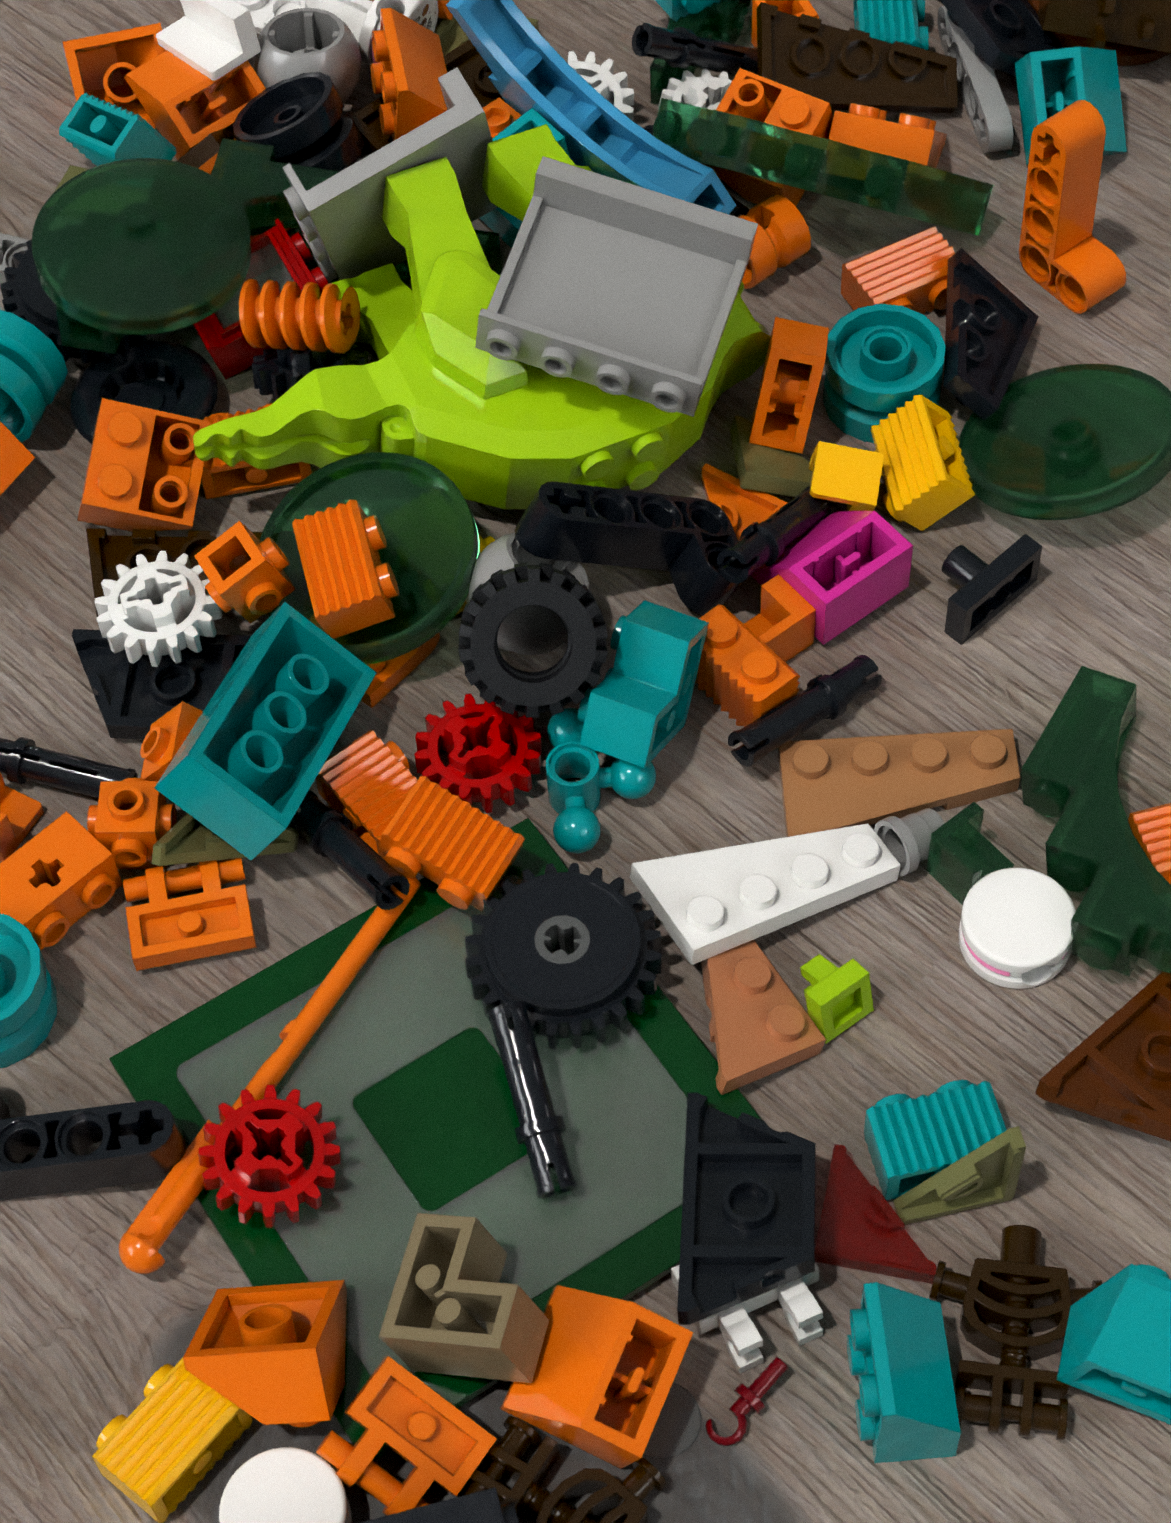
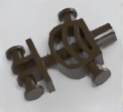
M1010 1225L1003 1228L1000 1260L976 1258L971 1276L945 1269L947 1262L939 1260L929 1299L936 1301L938 1295L963 1302L960 1315V1329L965 1339L988 1355L1000 1358L1001 1360L999 1364L959 1360L955 1381V1398L960 1427L962 1421L987 1424V1432L998 1433L1000 1419L1017 1421L1018 1436L1029 1437L1030 1430L1054 1432L1056 1440L1064 1441L1068 1417V1399L1065 1398L1069 1385L1057 1380L1058 1372L1027 1368L1026 1363L1061 1351L1070 1306L1103 1284L1101 1280H1093L1092 1287L1070 1288L1067 1269L1041 1266L1042 1234L1034 1227ZM990 1327H993L997 1330H1001V1332H997ZM1056 1327L1055 1330L1043 1335L1029 1337L1031 1333L1043 1332ZM965 1388L990 1391L989 1396L964 1393ZM1002 1393L1020 1395L1019 1406L1002 1404ZM1033 1397L1057 1399L1059 1401L1058 1405L1033 1402Z
M513 1416L506 1418L503 1424L507 1431L497 1446L492 1445L484 1457L491 1465L487 1472L484 1474L475 1470L466 1482L469 1488L464 1495L496 1487L500 1504L513 1501L518 1519L523 1511L527 1509L529 1513L538 1516L536 1523H597L596 1519L608 1511L610 1512L607 1513L600 1523H648L647 1506L642 1501L653 1489L662 1491L667 1486L663 1475L648 1460L642 1457L632 1463L634 1470L622 1483L602 1469L585 1468L562 1481L552 1493L545 1491L540 1485L559 1458L558 1442L546 1436L530 1462L526 1464L520 1459L529 1446H538L541 1436L527 1423ZM503 1474L516 1481L511 1490L498 1483ZM585 1494H592L577 1509L569 1505L572 1501Z

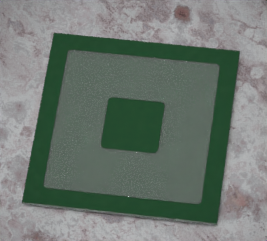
M529 818L511 827L514 833L521 834L525 840L517 858L501 883L507 880L514 886H517L523 882L522 871L529 869L537 877L545 874L546 864L553 863L557 872H568L567 867ZM426 877L419 880L421 887L275 1088L277 1099L286 1100L288 1094L294 1088L300 1090V1107L305 1109L310 1104L318 1101L322 1105V1118L319 1124L331 1121L335 1123L336 1139L330 1144L340 1146V1164L329 1166L336 1171V1185L334 1189L318 1186L322 1194V1206L317 1210L303 1202L299 1205V1222L293 1224L285 1212L276 1213L273 1228H266L263 1221V1213L254 1212L251 1219L246 1224L239 1222L238 1204L234 1203L231 1207L221 1211L217 1207L216 1195L220 1188L205 1190L204 1187L196 1198L251 1286L345 1280L347 1289L345 1385L333 1415L352 1445L358 1441L366 1429L344 1412L385 1356L391 1357L456 1408H459L501 1381L412 1371L379 1338L417 1213L476 1217L507 1252L499 1283L518 1284L542 1312L556 1285L628 1300L670 1273L671 1268L679 1265L687 1094H702L708 1097V1105L735 1118H739L741 1113L744 1112L762 1120L738 1089L724 1095L720 1094L716 1087L715 1079L719 1070L717 1061L657 985L655 995H644V1013L639 1015L627 1010L628 1028L621 1031L612 1023L605 1027L606 1041L600 1043L591 1033L582 1036L581 1048L575 1049L570 1038H560L557 1047L549 1049L547 1037L539 1034L536 1036L535 1043L552 1097L555 1114L562 1115L567 1130L561 1135L574 1179L578 1183L576 1189L562 1194L556 1171L550 1169L549 1174L556 1196L545 1199L537 1198V1188L525 1144H518L514 1131L520 1124L514 1109L492 1026L484 1015L483 999L474 1000L470 983L472 979L467 978L465 958L468 956L466 954L465 937L474 935L471 924L473 914L486 916L485 910L481 912L472 905L467 910L454 907L439 896L436 891L439 885ZM501 883L492 895V897L499 900L502 899ZM377 905L109 1058L111 1065L134 1101H158L166 1105L189 1138L190 1143L208 1119L212 1123L219 1124L221 1120L219 1118L218 1106L222 1102L232 1106L240 1096V1091L245 1089L262 1064L279 1048L283 1042L279 1036L280 1032L286 1024L296 1019L376 909ZM309 1140L304 1144L305 1151L299 1155L303 1160V1166L307 1170L311 1166L314 1155ZM236 1144L226 1156V1163L230 1171L235 1168L234 1161L241 1155L237 1152ZM280 1151L273 1156L276 1160H282ZM258 1152L259 1160L267 1156L264 1152ZM384 1444L373 1458V1461L378 1460L392 1451V1449Z

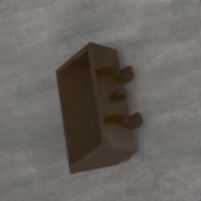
M1039 0L1038 19L1042 30L1085 37L1087 39V47L1104 49L1107 41L1171 53V0Z

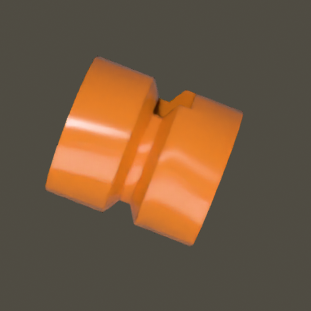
M779 194L772 195L749 209L746 216H738V218L758 223L750 259L742 279L745 289L755 287L774 275L777 267L788 266L807 254L811 248V236L803 215L784 196Z

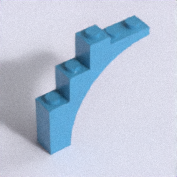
M450 0L446 4L448 10L493 72L488 78L504 101L520 115H523L531 108L535 109L565 137L570 159L574 164L589 166L595 173L729 214L737 206L712 168L683 155L663 143L599 94L541 36L512 0Z

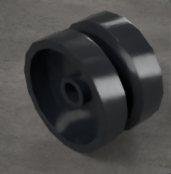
M321 72L302 73L282 80L265 89L248 102L239 112L233 124L234 134L239 144L248 156L255 160L256 166L282 198H285L283 191L291 187L282 168L290 163L307 191L353 165L360 157L365 144L362 134L351 114L343 111L344 104L332 79Z

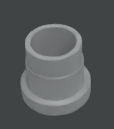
M931 808L908 814L902 818L889 816L878 821L874 827V832L901 864L898 876H905L917 870L919 862L946 849L949 843L948 830L943 819Z

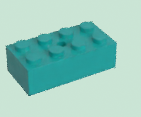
M284 602L250 637L154 789L252 861L287 829L375 677L376 672L288 603Z

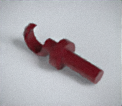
M776 1357L748 1388L740 1383L734 1390L739 1398L729 1408L738 1419V1429L733 1435L729 1437L717 1435L712 1427V1418L706 1421V1431L712 1441L718 1445L730 1446L743 1438L747 1429L746 1414L751 1409L757 1414L763 1410L765 1405L760 1399L789 1369L781 1359Z

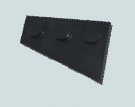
M961 248L948 259L944 386L953 393L962 405L969 407L982 420H985L998 410L1039 316Z

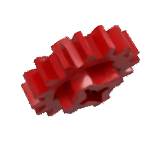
M471 693L465 694L464 706L456 708L448 700L443 702L444 716L442 718L431 714L425 717L427 732H417L415 736L417 752L414 755L417 773L426 776L431 782L438 783L441 788L448 789L451 794L459 796L462 801L469 802L471 806L473 802H481L482 808L486 813H492L493 800L499 798L509 806L515 804V788L530 792L532 789L531 774H540L541 772L540 754L542 753L541 736L539 732H534L533 718L526 717V715L518 717V711H514L513 715L503 712L493 701L490 704L487 701L484 704H476ZM510 739L517 748L515 756L510 753V745L507 744ZM442 750L447 752V758L450 763L447 767L440 759Z
M274 1085L266 1086L264 1099L255 1100L253 1095L247 1089L240 1091L241 1107L235 1110L224 1102L218 1106L222 1125L205 1123L203 1128L204 1139L210 1145L198 1148L200 1166L208 1168L202 1173L203 1185L205 1190L220 1188L216 1195L217 1207L221 1211L231 1207L234 1203L239 1205L238 1216L240 1223L246 1224L254 1212L263 1213L265 1227L273 1228L276 1213L285 1212L294 1224L300 1221L299 1205L303 1202L317 1210L322 1206V1194L318 1186L334 1189L336 1185V1171L329 1167L340 1164V1146L330 1144L336 1139L335 1123L331 1121L319 1124L322 1118V1105L318 1101L310 1104L305 1109L300 1107L301 1099L300 1090L294 1088L288 1094L286 1100L277 1099ZM309 1140L314 1155L311 1166L307 1170L303 1166V1160L299 1155L305 1151L304 1144ZM233 1141L237 1145V1152L241 1155L234 1161L235 1168L230 1171L226 1163V1156ZM280 1151L282 1160H276L273 1156ZM258 1152H264L267 1156L259 1160Z

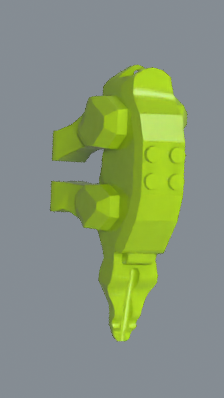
M547 124L487 143L482 187L491 203L522 222L533 197L535 176L542 157L576 166L556 141ZM443 157L385 177L382 219L391 236L406 250L412 290L401 280L393 263L366 271L354 278H345L333 282L340 290L341 299L346 289L350 286H353L357 292L360 304V329L356 341L370 344L379 360L366 365H337L314 369L270 406L255 412L224 419L197 431L193 436L194 451L197 458L201 461L219 458L230 467L235 466L239 461H245L251 466L262 470L304 462L313 464L336 477L348 478L359 475L382 462L384 468L391 472L408 471L410 479L416 485L430 490L435 488L441 489L445 494L501 509H527L541 485L546 482L556 481L615 489L629 486L631 490L637 491L653 484L659 477V474L665 471L701 438L710 411L720 395L739 381L750 377L765 362L771 336L767 329L754 319L740 295L745 288L741 281L694 417L680 412H665L651 403L623 394L612 395L602 391L595 385L569 377H555L541 368L513 359L502 360L492 356L487 351L475 348L481 308L487 310L500 275L489 266L467 214L456 174L447 157Z

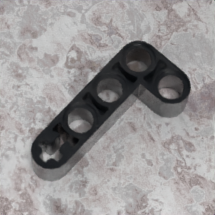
M556 481L546 482L541 485L515 528V537L519 544L536 557L669 571L682 602L690 610L700 615L706 614L718 604L725 605L740 585V583L735 584L724 579L718 570L731 561L730 558L723 564H717L718 555L724 549L735 544L738 539L726 513L719 506L708 500Z
M0 1096V1201L164 1180L172 1168L182 1159L191 1143L167 1106L158 1101L145 1100L10 1118L9 1106ZM101 1142L95 1151L83 1155L91 1145ZM39 1150L35 1157L28 1162L22 1163L27 1155Z

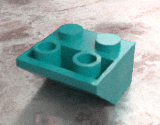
M1079 46L1029 52L1015 63L1026 165L1029 163L1031 135L1034 127L1077 100L1090 102L1103 118L1106 127L1103 156L1127 152L1116 50Z
M1130 1264L1071 1305L1057 1380L1171 1425V1279L1164 1270L1154 1266Z
M878 1282L863 1283L861 1306L859 1309H850L851 1334L847 1335V1355L851 1376L859 1375L860 1399L855 1400L859 1440H871L874 1463L956 1456L961 1430L941 1303Z

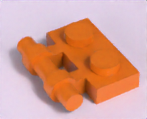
M242 858L199 862V865L165 871L164 866L145 869L146 875L123 879L127 903L149 899V903L125 907L132 960L136 971L257 948L246 885L223 888V884L246 880ZM203 888L202 893L170 899V894Z
M385 1356L344 1412L366 1430L354 1445L331 1430L316 1450V1453L336 1468L335 1474L344 1484L352 1487L356 1483L385 1505L383 1513L388 1516L429 1505L422 1497L433 1481L452 1496H457L497 1439L391 1357ZM384 1444L414 1466L402 1483L373 1461V1458Z

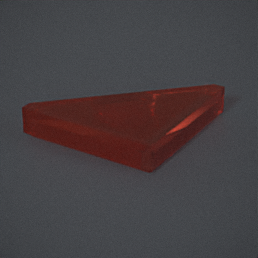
M834 1144L815 1246V1262L933 1284L936 1272L934 1262L928 1260L905 1231V1224L875 1185H870L847 1155L846 1147Z

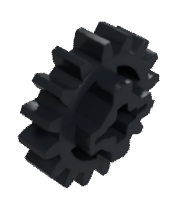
M359 344L352 345L351 349L344 354L333 353L329 349L325 352H315L310 348L304 351L292 350L290 347L284 350L266 348L263 350V355H255L253 357L254 389H259L260 395L273 394V399L277 400L314 369L337 365L368 364L367 350H361V345Z

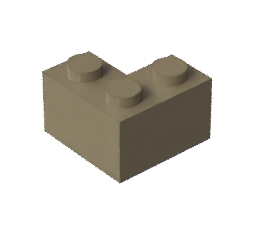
M417 1213L379 1338L412 1371L532 1383L549 1319L518 1284L499 1283L507 1252L476 1217Z

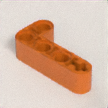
M1086 100L1075 101L1038 124L1032 131L1019 245V259L1027 275L1069 310L1078 314L1086 312L1124 287L1126 283V271L1119 257L1092 236L1106 127L1099 111Z

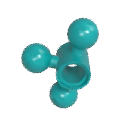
M568 707L564 708L563 712L554 714L547 726L548 739L554 748L546 759V775L549 803L559 813L553 825L554 838L563 850L573 854H580L592 849L600 837V822L593 811L600 803L601 788H613L618 795L626 799H639L647 795L654 787L656 771L652 762L643 768L618 758L612 763L611 767L600 768L597 753L593 749L579 745L584 725L583 722L578 721L579 709ZM569 778H581V779H582V780L576 781V782H568V781H565L566 779H569Z

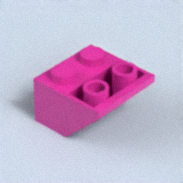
M835 511L786 546L782 557L774 564L767 567L764 564L751 576L760 585H763L778 574L816 609L814 636L824 645L909 587L913 545L876 511Z

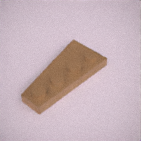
M1013 729L788 741L778 747L786 837L867 823L872 825L889 816L902 818L908 814L938 806L949 810L1018 791L1020 782Z

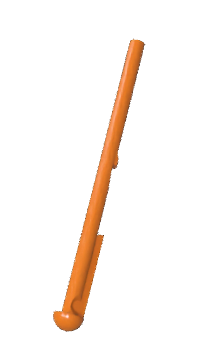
M404 876L410 884L408 895L401 893L392 885L391 889L404 901L396 908L390 910L376 907L296 1019L291 1020L285 1025L279 1034L283 1042L262 1064L245 1087L255 1100L264 1099L267 1085H274L275 1088L278 1086L421 887L420 881L416 877ZM241 1094L232 1105L235 1110L241 1107ZM204 1126L188 1146L182 1159L172 1168L129 1229L121 1237L119 1243L120 1259L125 1267L134 1273H153L165 1264L164 1258L158 1252L204 1188L202 1173L208 1168L200 1166L198 1148L210 1145L204 1139ZM233 1141L228 1149L227 1155L235 1145Z

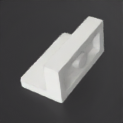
M180 0L185 16L156 34L159 46L211 80H218L261 52L250 11L235 0Z

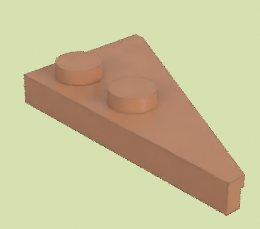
M755 940L701 962L706 1005L712 1013L709 1023L711 1042L716 1044L719 1067L715 1078L716 1087L721 1095L821 1053L826 1041L825 1037Z

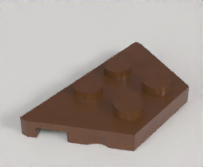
M1171 964L1040 1079L1035 1094L1043 1100L1171 1142Z

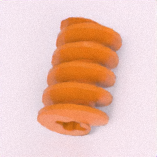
M247 279L240 291L239 320L246 341L255 348L270 346L273 349L284 350L290 347L292 350L304 351L310 348L315 352H325L329 349L333 353L344 354L351 349L360 329V304L357 292L353 286L346 289L341 299L340 290L333 283H328L323 288L321 294L317 283L307 282L301 292L298 283L294 281H287L281 291L277 281L267 280L261 289L258 280Z

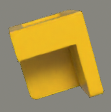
M819 441L809 463V470L813 471L810 495L813 498L847 504L846 511H874L877 506L884 454Z

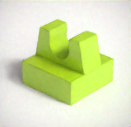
M818 954L800 967L801 975L811 984L804 989L808 1015L825 1037V1044L874 1011L869 972L854 958L838 968Z

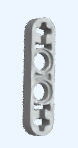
M940 6L938 10V31L945 55L957 58V87L979 145L985 154L1010 150L1013 145V124L994 70L976 55L974 51L975 46L964 31L950 20L946 7Z

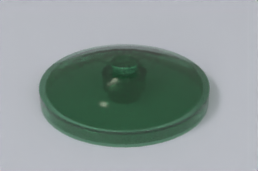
M156 158L114 161L96 166L73 177L58 188L41 208L35 220L31 241L34 265L39 282L48 297L61 310L74 319L101 330L142 335L180 329L199 322L220 309L233 297L245 280L250 266L252 249L250 227L246 212L238 198L225 184L196 167L181 162Z
M1110 364L1060 366L1020 378L1009 384L996 412L985 420H982L973 412L962 429L959 447L962 450L961 455L965 459L964 464L968 468L966 471L970 475L969 480L973 485L971 488L975 495L988 506L1012 516L1034 520L1082 518L1103 513L1129 503L1156 486L1171 470V391L1159 380L1146 373Z
M375 452L354 455L330 463L313 472L291 489L281 500L268 519L260 537L261 542L267 537H271L290 561V565L283 570L296 588L282 599L274 610L267 613L270 617L286 602L323 631L315 620L292 522L295 518L303 519L305 515H314L316 511L324 512L327 507L335 508L338 503L346 504L349 499L357 500L367 517L377 516L387 543L386 548L378 550L381 557L380 561L382 564L389 563L399 588V595L390 598L396 616L395 618L334 639L365 664L379 663L404 655L420 647L439 633L464 604L469 594L474 565L480 554V539L476 521L465 498L454 482L435 466L421 459L399 453Z

